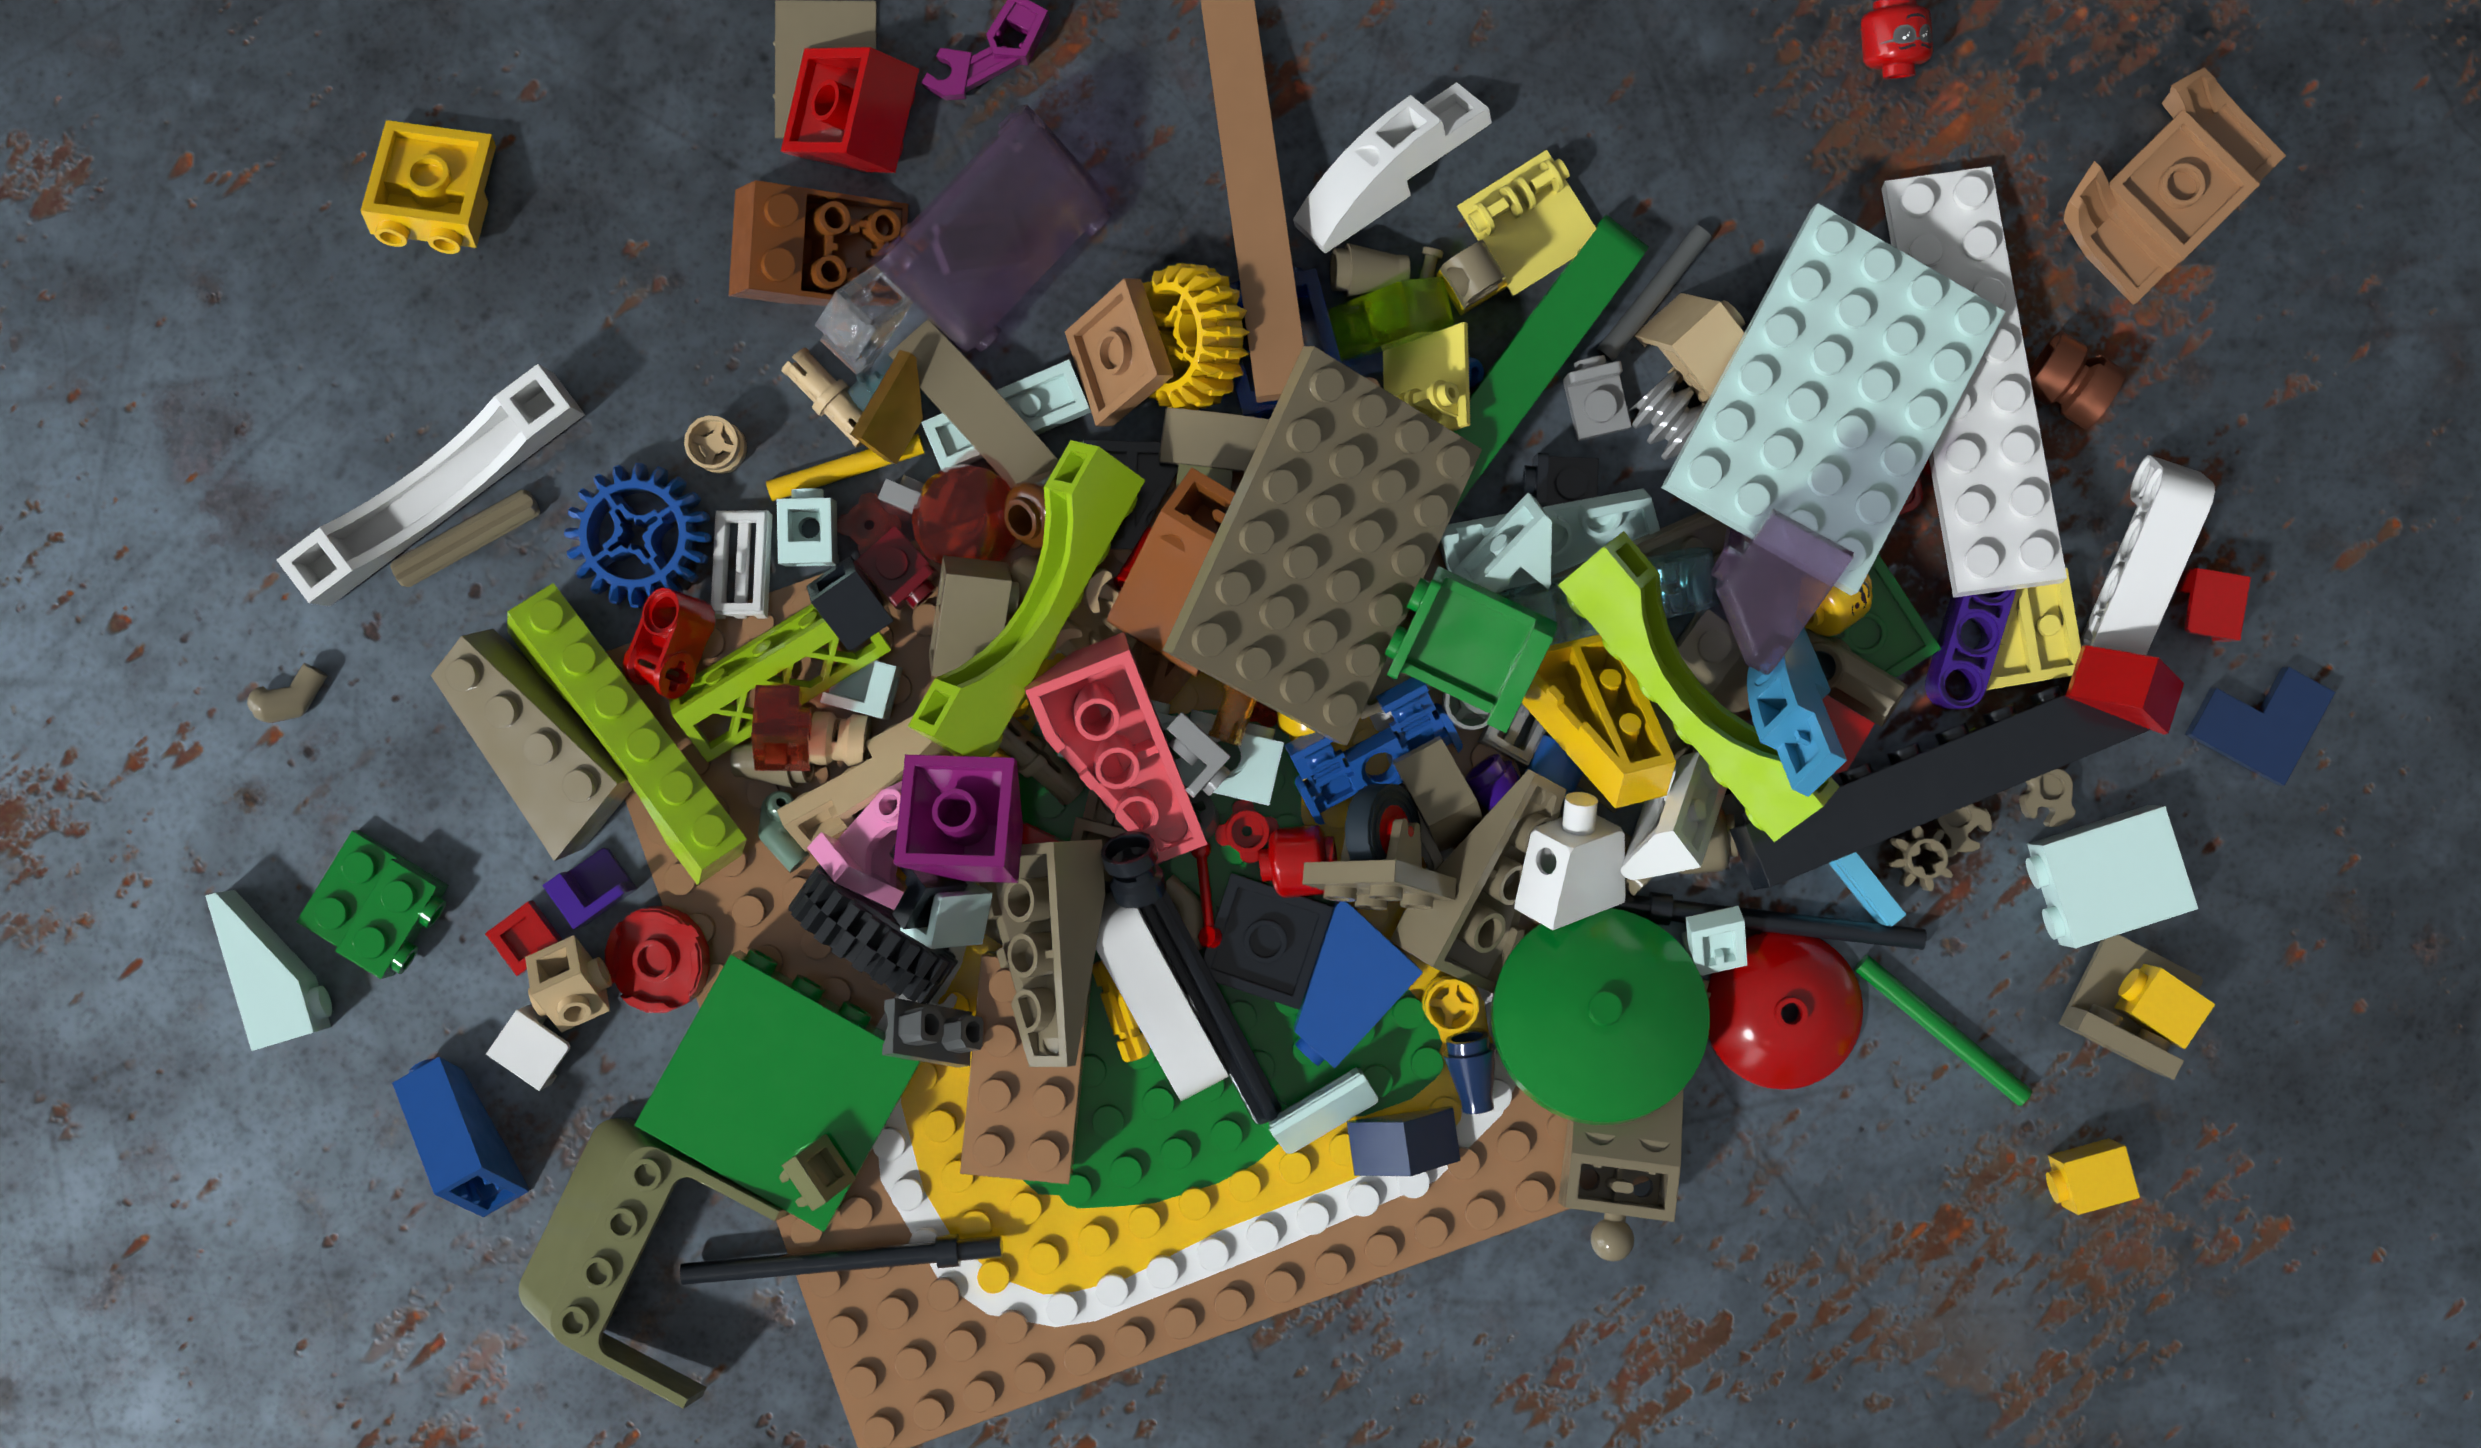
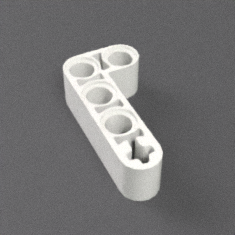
M2147 455L2143 459L2135 473L2130 490V498L2137 505V508L2080 639L2081 647L2089 645L2147 655L2213 503L2215 485L2204 474L2151 455Z
M1112 891L1106 893L1096 950L1179 1099L1183 1101L1229 1077V1074L1140 908H1124L1119 906L1114 901Z

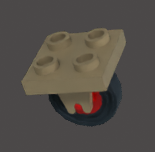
M1370 784L1355 793L1348 806L1341 860L1334 862H1304L1302 884L1324 890L1323 898L1327 900L1355 901V907L1359 909L1387 910L1388 901H1400V906L1404 908L1428 910L1433 909V900H1455L1457 878L1422 868L1420 818L1416 804L1408 791L1397 784Z

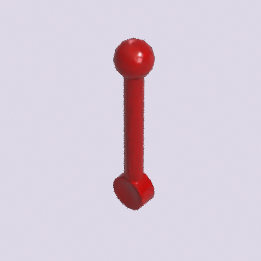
M1207 841V845L1191 851L1192 856L1197 860L1204 925L1199 932L1198 939L1202 946L1216 948L1221 943L1222 934L1218 928L1214 927L1207 857L1211 853V846Z

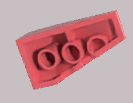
M1124 632L1072 652L1025 687V692L1045 740L1057 753H1060L1079 774V778L1085 785L1100 797L1127 832L1150 834L1155 841L1158 852L1156 864L1207 845L1146 684Z

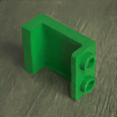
M1438 566L1431 582L1420 578L1407 605V608L1416 612L1409 629L1407 630L1398 625L1384 653L1385 656L1394 659L1387 675L1397 680L1400 672L1405 673L1489 713L1486 724L1507 733L1554 639L1558 622Z

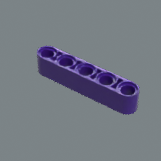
M2017 589L1994 592L1990 597L1977 594L1953 598V593L1951 594L1937 640L1941 650L1933 654L1925 680L1927 697L1934 705L1942 709H1965L1974 706L1982 699L1989 682ZM1967 620L1975 622L1981 632V639L1973 649L1964 644L1960 635L1961 628ZM1953 670L1962 675L1966 684L1963 695L1957 700L1951 698L1945 689V680Z

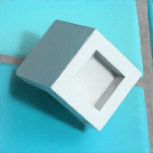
M528 1005L515 1011L486 1055L540 1091L550 1086L556 1079L557 1075L554 1071L570 1050V1044L542 1025L547 1016L540 1017L533 1006Z

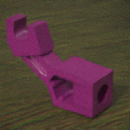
M1007 0L986 33L990 47L975 55H972V52L940 48L936 57L939 62L947 64L952 68L951 74L944 80H938L929 73H926L921 82L923 87L945 100L966 99L967 92L1017 65H1029L1050 22L1048 10L1030 0ZM1008 27L1026 36L1024 42L1019 44V48L997 47L998 44L1003 42V35Z

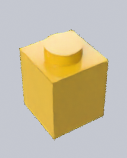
M2143 964L2140 970H2132L2123 980L2118 990V995L2121 998L2114 1008L2147 1031L2171 1042V1045L2186 1049L2215 1004L2164 969Z
M2108 1138L2048 1155L2052 1171L2046 1173L2050 1194L2057 1204L2061 1203L2062 1207L2077 1215L2140 1198L2126 1146Z

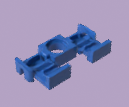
M1412 677L1376 696L1382 711L1385 714L1391 712L1394 721L1389 723L1390 727L1343 752L1341 749L1335 752L1331 745L1333 741L1317 732L1300 736L1284 745L1299 773L1295 779V785L1317 824H1325L1320 813L1354 796L1364 786L1370 784L1399 785L1403 783L1393 762L1389 769L1382 774L1370 775L1366 773V763L1374 754L1388 753L1392 756V760L1438 736L1442 738L1446 746L1452 743L1458 753L1462 750L1463 743L1454 724L1447 716L1444 708L1438 703H1433L1426 683Z

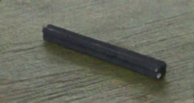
M1166 890L1159 900L1148 906L1140 907V910L1252 1120L1257 1125L1270 1122L1278 1117V1114L1282 1111V1106Z

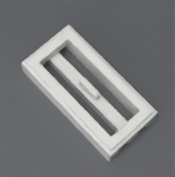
M768 510L716 511L711 606L715 612V619H726V616H734L736 619H747V616H755L757 619L768 618L773 517ZM730 523H738L734 603H726ZM751 523H756L753 603H747Z

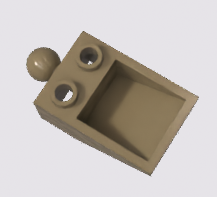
M1684 1088L1657 1111L1634 1121L1614 1125H1590L1571 1120L1567 1122L1558 1203L1565 1208L1604 1213V1219L1599 1221L1592 1230L1591 1245L1594 1252L1606 1261H1620L1626 1258L1633 1249L1634 1234L1626 1223V1216L1675 1222L1681 1169ZM1586 1169H1592L1597 1174V1182L1590 1189H1583L1579 1184L1580 1173ZM1639 1176H1646L1650 1181V1190L1643 1196H1637L1633 1192L1634 1186L1632 1183Z

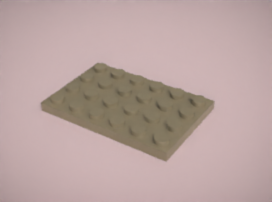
M1303 346L1162 651L1336 743L1348 745L1387 659L1384 653L1397 626H1402L1409 611L1407 605L1420 578L1425 576L1482 449L1315 346Z

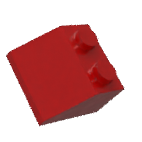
M872 47L804 48L780 152L860 172L895 173L898 159L903 151V138L910 108L915 99V86L919 68Z

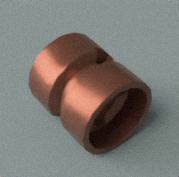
M2061 330L2050 339L2029 369L2033 395L2035 399L2045 405L2057 401L2061 404V415L2080 427L2088 429L2097 422L2112 403L2125 380L2127 372L2102 355L2090 359L2087 357V346Z

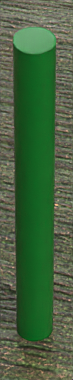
M1867 954L1856 964L1854 971L2015 1104L2021 1106L2030 1098L2033 1092L2031 1088Z

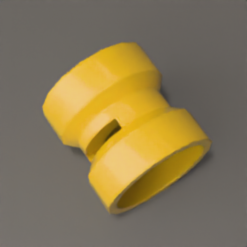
M1441 975L1431 980L1425 987L1422 995V1009L1430 1023L1438 1030L1447 1033H1459L1469 1028L1476 1020L1479 1012V999L1474 989L1465 981L1452 975Z

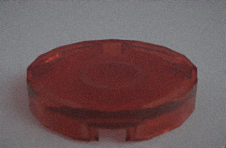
M967 464L943 468L927 479L920 490L922 493L918 497L917 505L914 504L911 517L915 539L925 556L941 566L943 555L989 561H1000L1003 559L1016 540V537L1007 528L1004 518L1005 501L1008 492L1011 490L1007 482L989 469Z

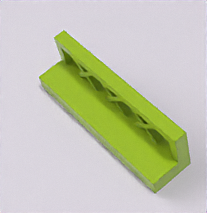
M810 604L696 674L693 684L683 696L677 699H668L671 713L708 763L891 651V648L883 634L879 631L870 637L872 643L856 653L837 650L839 638L813 604ZM828 643L827 649L821 648L822 646ZM804 657L824 660L820 675L812 680L804 681L790 678L794 663ZM833 661L839 662L838 664L832 667ZM782 671L781 677L775 676ZM761 685L778 688L775 702L765 709L744 706L747 693L755 687ZM787 690H793L791 693L786 695ZM734 700H736L735 705L729 704V703L733 702ZM711 714L732 716L729 731L711 742L706 739L696 725ZM741 718L747 719V720L743 721L742 723H740Z

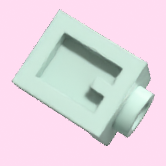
M1739 906L1686 917L1687 931L1681 935L1682 944L1701 976L1747 966L1745 920Z

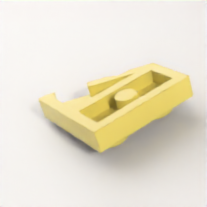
M2065 568L2067 579L2063 583L2016 590L1986 690L2072 676L2081 650V643L2068 568Z

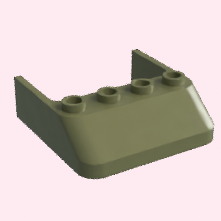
M616 1117L600 1123L594 1129L520 1280L519 1297L523 1306L561 1344L684 1409L703 1397L707 1387L604 1333L676 1183L685 1177L692 1178L773 1221L788 1216L790 1213L634 1126L635 1120L628 1117Z

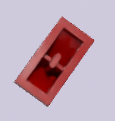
M2085 645L2081 647L2065 697L2165 735L2169 733L2184 682L2159 657Z

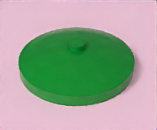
M1609 908L1555 930L1539 924L1524 936L1508 956L1497 978L1491 1004V1024L1496 1049L1504 1067L1516 1085L1529 1098L1549 1112L1571 1121L1590 1125H1614L1634 1121L1657 1111L1671 1101L1686 1086L1696 1072L1706 1049L1710 1028V1009L1702 977L1683 946L1672 935L1652 921L1634 913Z

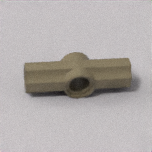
M1767 602L1753 619L1745 637L1759 648L1791 615ZM1805 628L1815 653L1817 651L1827 652L1836 662L1834 676H1825L1831 689L1828 695L1882 727L1895 711L1908 685L1853 653L1843 640L1819 635Z

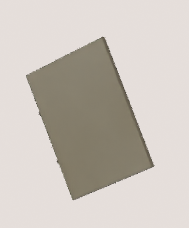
M775 0V41H773L775 46V93L773 94L775 99V139L784 138L804 48L872 47L876 49V1Z

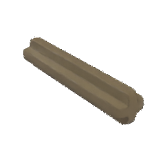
M519 490L392 561L390 564L392 573L401 586L411 587L537 517L540 514L538 503L529 491Z

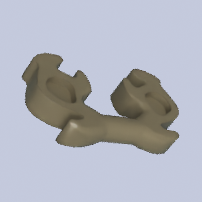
M2055 769L2025 782L2027 790L2019 797L2020 807L2025 817L2036 818L2038 808L2045 807L2050 810L2043 822L2047 827L2063 825L2073 818L2076 813L2071 803L2073 782L2067 772ZM1974 804L1933 820L1937 829L1944 831L1945 847L1956 849L1957 852H1973L1981 847L1979 842L1968 837L1969 832L1976 826L1981 831L1989 832L1992 830V820L1987 809L1976 807Z

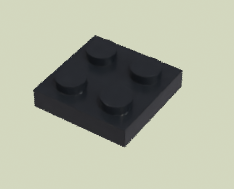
M1231 872L1214 923V927L1221 931L1222 940L1216 948L1206 947L1203 959L1215 982L1300 1010L1334 907L1304 896L1283 898L1277 894L1274 886Z

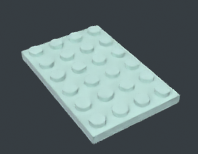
M1817 203L1810 210L1661 488L1848 595L1852 596L1858 593L2006 311Z

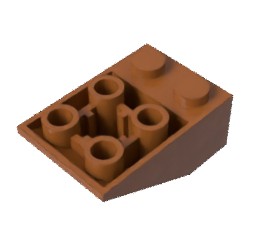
M758 180L736 189L729 296L788 304L902 310L909 204Z
M1192 467L1161 509L1106 620L1182 669L1198 677L1201 672L1200 670L1162 650L1235 493Z

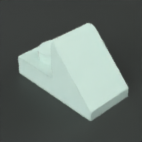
M1527 493L1464 558L1453 572L1498 594L1509 585L1513 574L1522 567L1544 587L1549 589L1551 586L1552 554L1551 518L1530 493Z

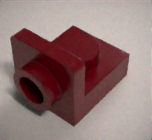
M893 526L856 560L859 567L887 596L888 601L896 609L902 610L908 604L914 610L937 589L932 581L940 574L896 526Z

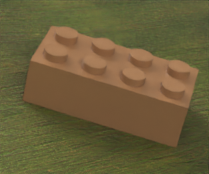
M987 951L981 956L976 1016L982 1017L984 1021L983 1047L981 1050L972 1051L960 1174L1060 1184L1070 1183L1073 1175L1092 974L1076 1066L1029 1067L1011 1005L1016 990L1010 969L1000 967L996 952Z

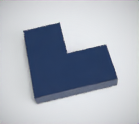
M2282 667L2259 710L2218 688H2210L2185 735L2278 786H2285L2336 692L2290 667Z

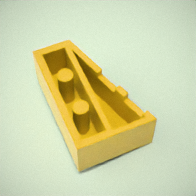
M1599 633L1551 644L1522 704L1615 809L1667 796L1676 760L1649 699L1638 686L1637 678L1621 660H1617L1609 654L1603 645L1602 637Z

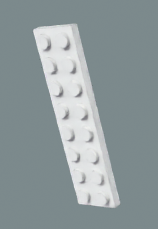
M1992 167L1885 181L1881 189L1891 245L2006 311L1929 456L1953 598L2063 583L2067 579Z

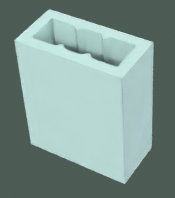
M2146 805L2027 844L2031 855L2030 858L2026 859L2027 871L2033 885L2037 889H2042L2047 908L2042 910L2044 924L2053 940L2058 939L2059 945L2076 949L2198 909L2165 806Z

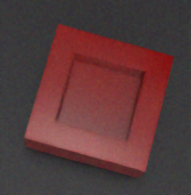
M533 900L526 902L485 933L516 976L527 972L526 956L563 940Z

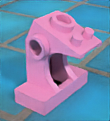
M902 781L881 790L838 839L820 832L807 847L835 883L895 910L906 890L896 877L898 866L894 864V860L890 856V851L894 844H896Z

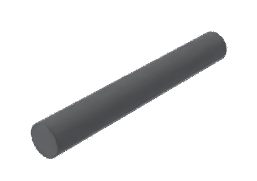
M1695 225L1598 346L1596 351L1601 356L1605 355L1607 361L1614 362L1712 239V236L1699 225Z

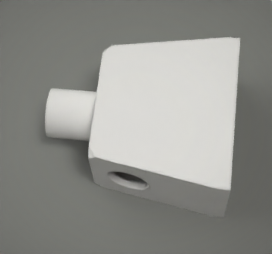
M1585 792L1567 794L1565 796L1563 817L1536 826L1530 834L1514 909L1552 930L1625 903V877L1621 874V867L1625 858V834L1621 827L1597 815L1598 799L1594 795Z

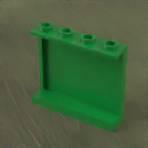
M750 948L747 954L739 950L730 954L634 1126L825 1232L842 1206L841 1203L852 1183L828 1202L812 1211L808 1205L798 1207L795 1201L802 1195L791 1179L784 1183L781 1182L779 1176L784 1171L781 1165L812 1142L827 1134L856 1177L915 1071L922 1062L882 1055L886 1032L869 1023L872 1015L864 1009L848 1001H844L840 1007L822 997L825 989L811 979L797 974L795 979L792 980L775 970L778 962L770 956L753 948Z

